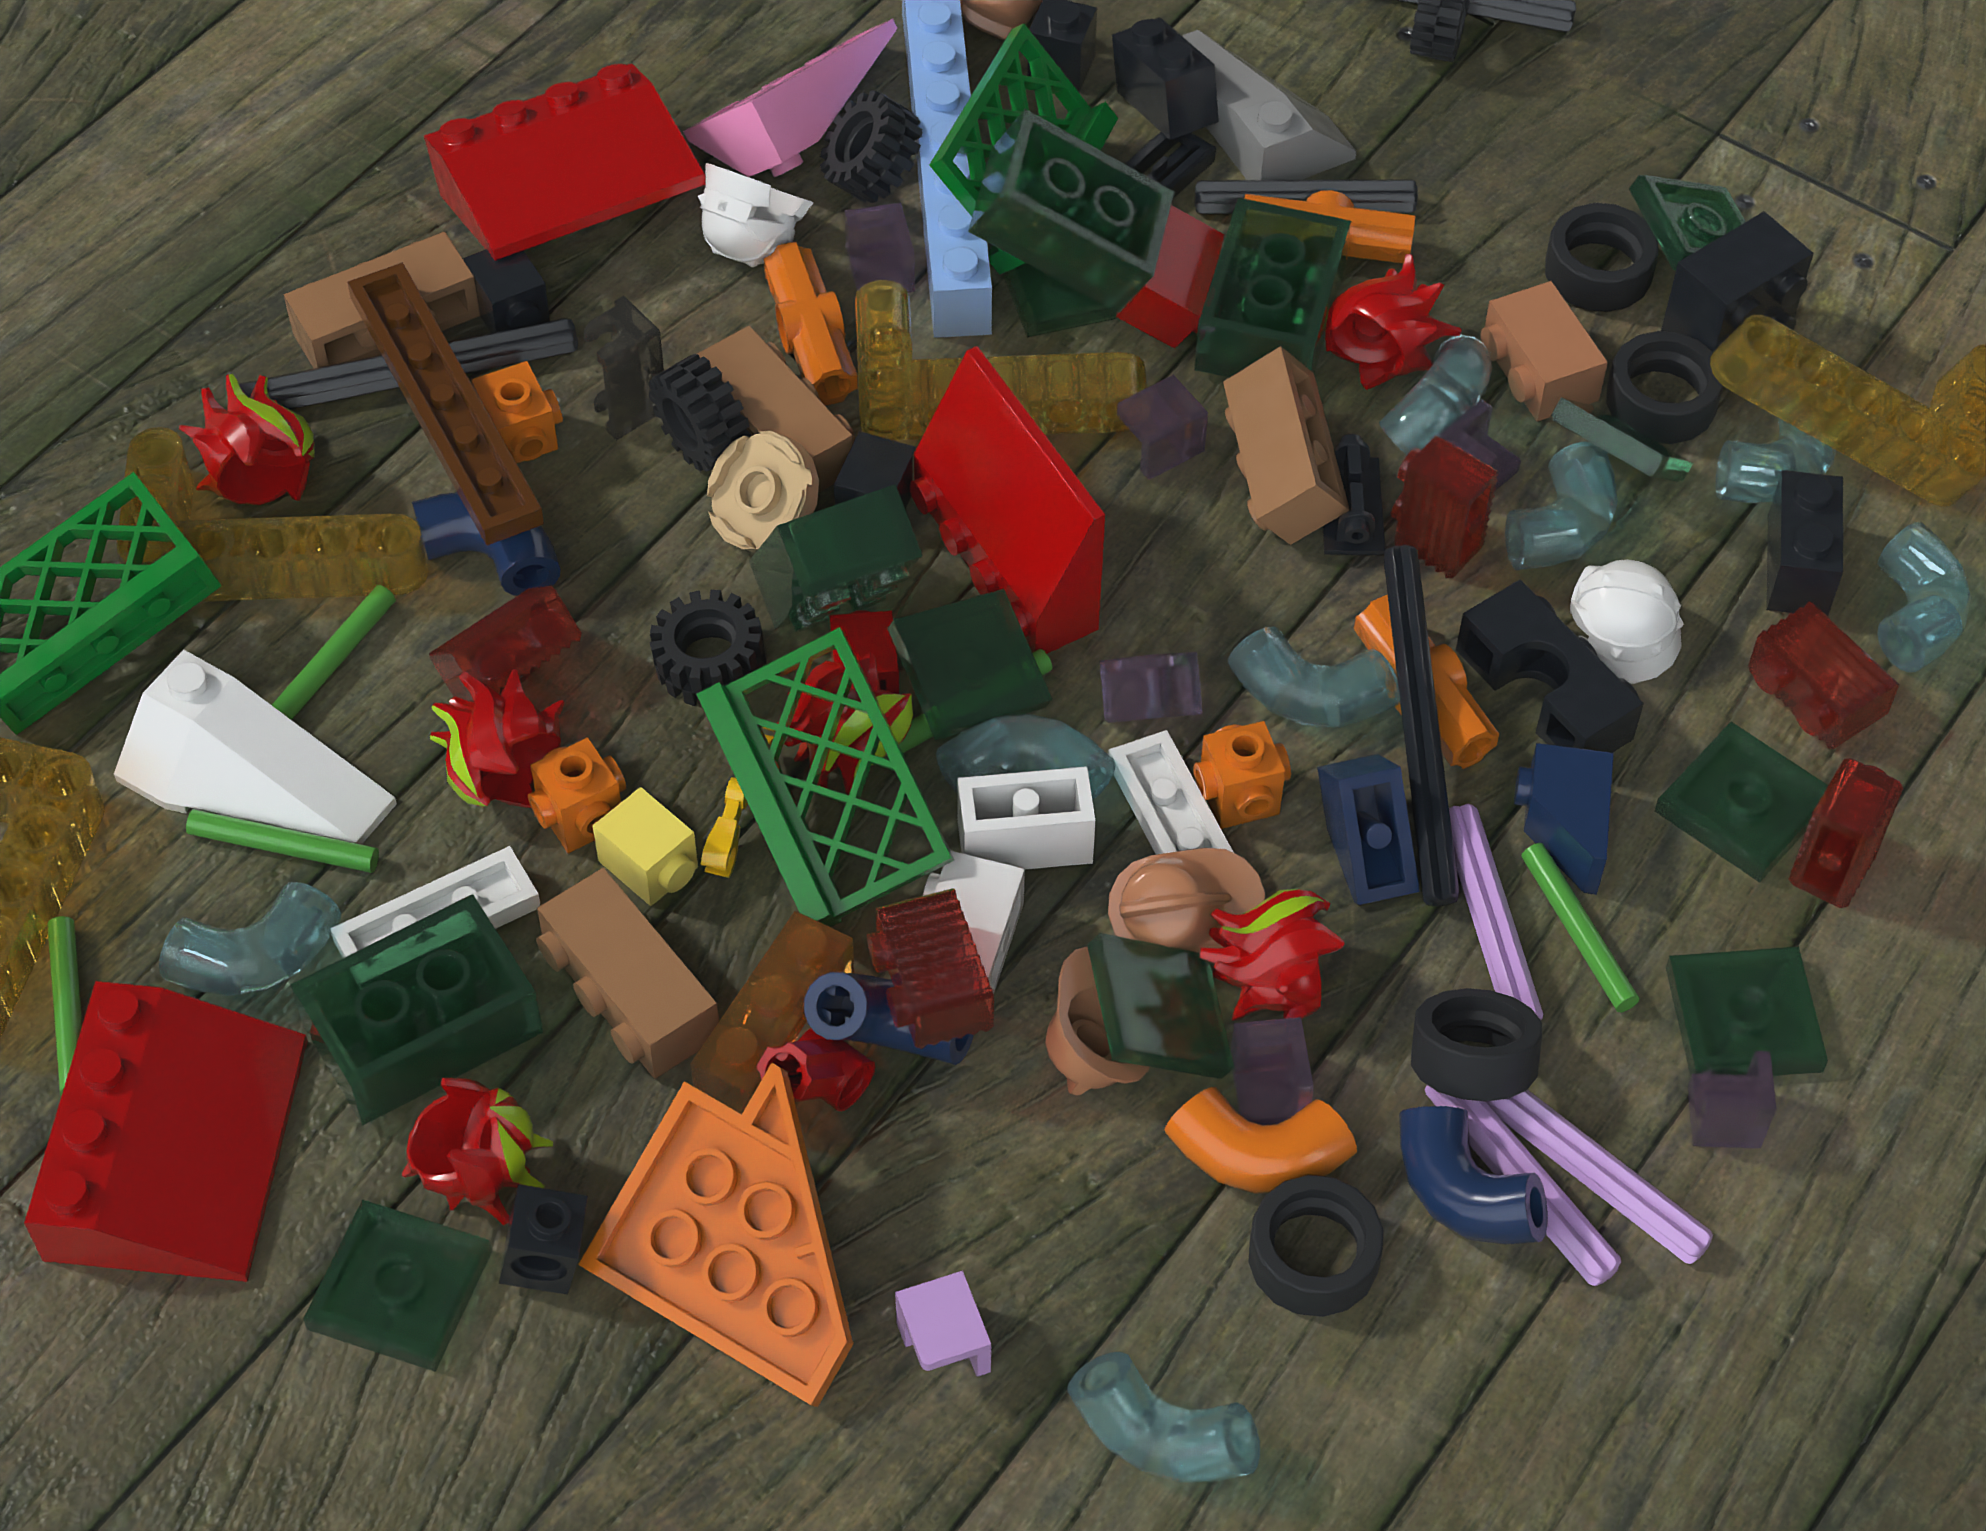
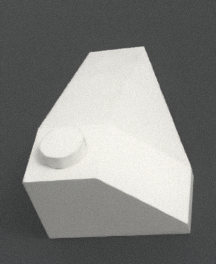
M185 650L142 693L114 772L118 783L167 810L187 814L188 809L193 808L361 845L397 805L393 795L236 678Z

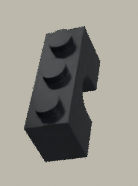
M1521 579L1463 613L1456 651L1494 691L1514 680L1522 678L1540 680L1554 689V691L1544 696L1536 734L1546 744L1613 753L1634 740L1644 704L1639 699L1634 687L1627 680L1618 678L1598 658L1593 646L1583 637H1577L1557 617L1552 605L1545 598L1536 596Z

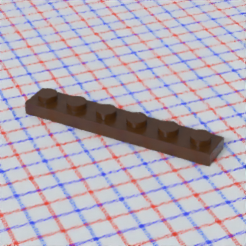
M403 262L348 281L352 302L486 546L543 525L544 520L540 504Z

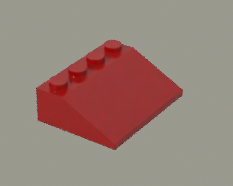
M632 63L628 65L613 64L606 66L598 71L597 76L577 83L561 82L554 84L546 89L545 94L525 101L509 100L496 105L490 113L473 119H453L444 123L438 131L424 135L440 196L480 244L489 251L494 260L706 185L705 173L654 85Z
M978 346L966 351L914 452V480L910 482V492L920 512L924 515L930 513L939 525L942 540L948 551L953 556L960 554L968 565L971 579L978 593L983 598L991 597L999 608L1003 625L1009 636L1014 641L1022 640L1030 653L1042 649L1048 654L1099 630L1105 513Z
M95 981L24 1222L42 1261L248 1282L308 1043L306 1034L162 987Z

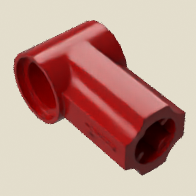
M812 1028L808 1029L798 1041L788 1042L786 1045L767 1047L756 1066L761 1074V1079L771 1063L787 1071L795 1102L822 1099L840 1112L847 1110L862 1096L869 1086L876 1068L875 1062L845 1040L826 1039L816 1034Z

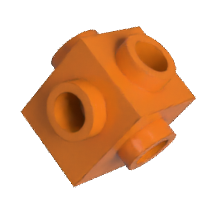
M528 361L471 379L473 388L516 464L534 460L543 454L558 450L555 425L563 422L559 403L551 388L542 391Z
M1265 721L1244 726L1237 724L1228 725L1217 730L1215 733L1203 735L1201 762L1195 763L1193 767L1195 782L1204 799L1208 800L1213 815L1221 829L1280 815L1284 781L1291 778V766L1284 745L1282 743H1273Z
M587 737L571 746L556 748L545 755L543 759L530 765L535 788L534 792L528 794L530 806L540 825L544 829L551 827L568 854L595 841L593 825L621 803L620 792L626 790L625 779L616 761L610 755L602 758Z

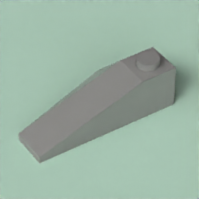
M1196 30L1182 35L1215 65L1219 122L1206 128L1246 180H1303L1355 159L1356 150L1328 115L1201 31Z

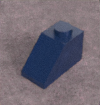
M1536 743L1531 767H1519L1515 787L1514 805L1525 806L1524 832L1535 844L1543 843L1556 865L1583 893L1597 895L1607 860L1613 753Z
M1379 754L1317 767L1327 831L1354 903L1361 905L1420 892L1401 767Z

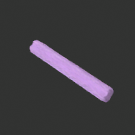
M1465 804L1460 807L1452 806L1449 808L1456 868L1495 992L1514 997L1533 1009L1541 1020L1543 1018V1011L1478 809L1472 804Z
M1428 1085L1426 1086L1425 1093L1436 1106L1458 1107L1468 1111L1469 1145L1494 1174L1536 1173L1540 1177L1546 1195L1548 1210L1546 1235L1588 1284L1599 1286L1610 1279L1619 1270L1618 1267L1621 1264L1620 1256L1485 1101L1455 1098L1437 1092Z
M1529 1090L1509 1099L1486 1101L1504 1123L1685 1263L1693 1264L1710 1246L1713 1238L1710 1229Z

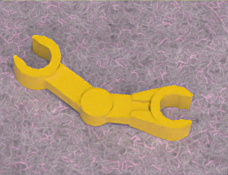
M764 734L771 747L774 736ZM734 777L730 778L727 785L723 815L718 817L712 828L701 857V865L706 866L705 873L730 878L735 866L741 828L738 823L742 810H745L748 805L739 783Z

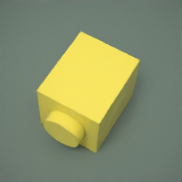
M642 787L638 788L593 825L598 861L650 906L654 905L668 892L674 893L682 889L690 881L695 870L698 868L694 831Z

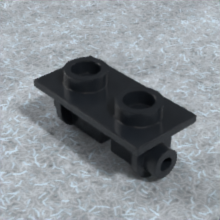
M1348 434L1340 439L1334 452L1350 511L1323 526L1324 555H1384L1385 537L1379 457H1370V448L1368 444L1363 442L1361 436Z

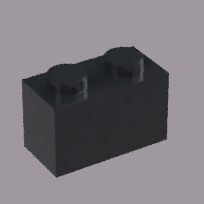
M1161 17L1140 20L1131 28L1112 34L1117 92L1169 140L1219 122L1214 63Z
M1782 470L1768 513L1766 610L1828 617L1843 574V477Z

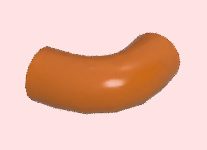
M1210 1087L1187 1101L1171 1117L1164 1129L1166 1135L1186 1158L1215 1181L1254 1194L1269 1193L1284 1181L1307 1175L1325 1177L1357 1153V1144L1348 1125L1330 1105L1318 1099L1313 1100L1291 1118L1279 1124L1260 1125L1244 1118L1216 1087Z

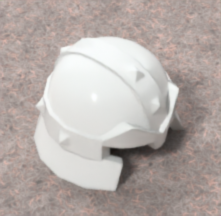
M706 163V188L704 193L698 196L701 202L700 208L703 209L702 230L704 238L711 246L712 252L745 263L752 268L759 264H764V258L770 256L778 245L793 242L796 222L803 218L814 203L773 189L771 185L708 163Z
M1629 559L1616 560L1604 566L1589 565L1585 567L1573 591L1570 614H1572L1578 627L1589 636L1588 639L1584 636L1578 637H1583L1593 646L1598 658L1618 678H1623L1630 684L1657 678L1674 664L1682 647L1681 627L1684 623L1679 615L1681 604L1669 581L1659 570L1643 562Z

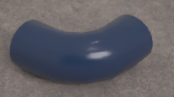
M457 492L440 494L412 502L428 560L459 552L476 551L484 553L494 561L504 591L513 596L525 597L539 594L549 589L559 579L561 568L555 549L542 526L486 546Z
M830 972L819 976L809 986L804 998V1014L808 1025L816 1034L826 1039L848 1040L878 1045L954 1065L961 1063L966 1056L973 1040L977 1022L976 1004L971 999L913 984L862 974Z
M1425 1106L1409 1108L1399 1113L1400 1148L1408 1183L1434 1220L1468 1240L1497 1244L1543 1241L1547 1230L1548 1210L1546 1195L1540 1177L1536 1173L1496 1175L1489 1174L1480 1169L1473 1161L1470 1151L1469 1121L1466 1109L1450 1106Z

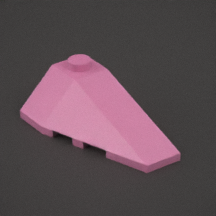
M888 20L848 39L804 64L805 66L762 87V90L741 101L738 100L683 131L687 140L747 177L770 169L773 177H776L803 163L799 153L821 139L898 29L894 20Z

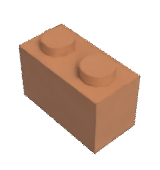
M1552 281L1489 301L1485 327L1482 328L1480 335L1483 350L1491 361L1498 363L1508 378L1513 396L1518 402L1525 403L1537 422L1599 401L1608 362Z

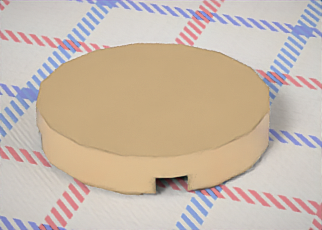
M758 431L761 434H755L751 437L744 435L733 441L718 457L708 480L707 496L712 498L713 513L709 512L712 525L726 542L753 553L775 552L793 543L809 525L818 501L819 478L813 458L799 442L773 431Z

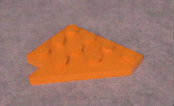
M771 1063L742 1114L684 1081L578 1265L806 1403L818 1407L851 1350L853 1340L788 1072Z

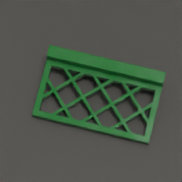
M1024 23L1010 31L929 164L994 243L988 253L990 264L999 274L1042 256L1119 119L1106 101L1093 108L1088 105ZM1019 50L1030 64L1032 77L1022 74ZM998 85L1008 86L1012 110L1002 109ZM1025 89L1035 91L1039 115L1030 113ZM1052 94H1055L1067 109L1068 114L1065 119L1056 117ZM978 118L987 120L992 145L982 143ZM1005 123L1015 124L1019 149L1010 148ZM1032 127L1042 129L1045 153L1037 152ZM957 153L967 155L971 180L967 179L953 162ZM985 157L994 158L999 184L989 182ZM1012 161L1022 163L1026 187L1017 186ZM992 196L1002 197L1005 223L994 211Z
M134 472L0 567V629L5 613L29 614L22 639L0 638V652L18 653L16 663L0 673V718L15 735L22 732L222 586L197 551ZM137 496L142 502L137 525H112L115 511ZM154 519L160 525V527L152 526ZM76 539H91L85 563L61 562L66 546ZM107 540L132 541L126 564L101 563ZM148 541L173 542L176 546L153 564L142 565ZM26 575L40 576L33 600L9 599L13 584ZM56 576L81 577L74 601L50 600ZM97 578L122 579L120 587L100 602H90ZM45 615L70 616L68 625L47 640L39 639Z
M840 627L726 686L718 682L696 694L806 927L821 933L841 923V917L954 861L953 855L844 631ZM836 649L846 668L837 694L805 685L813 660ZM798 669L794 681L782 677ZM768 683L791 689L779 724L756 717L746 695ZM852 683L861 702L847 698ZM802 693L833 703L821 738L790 728ZM844 707L868 714L873 724L864 752L832 742ZM762 728L775 732L771 747ZM786 736L818 746L806 781L784 775L778 764ZM880 741L890 760L875 756ZM829 750L861 760L849 796L817 785ZM872 764L895 771L901 782L892 810L860 799ZM789 785L803 789L798 804ZM814 793L846 804L834 839L812 833L805 821ZM907 799H909L918 818L903 814ZM856 808L889 818L877 854L844 843ZM899 822L923 829L934 851L911 864L887 857ZM816 843L831 847L826 862ZM841 851L874 861L866 886L842 898L833 880V874ZM884 865L898 869L880 879Z

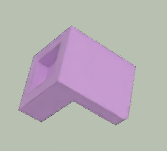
M963 1271L895 1292L896 1323L905 1347L914 1346L922 1369L929 1371L969 1358L977 1377L991 1372V1342Z

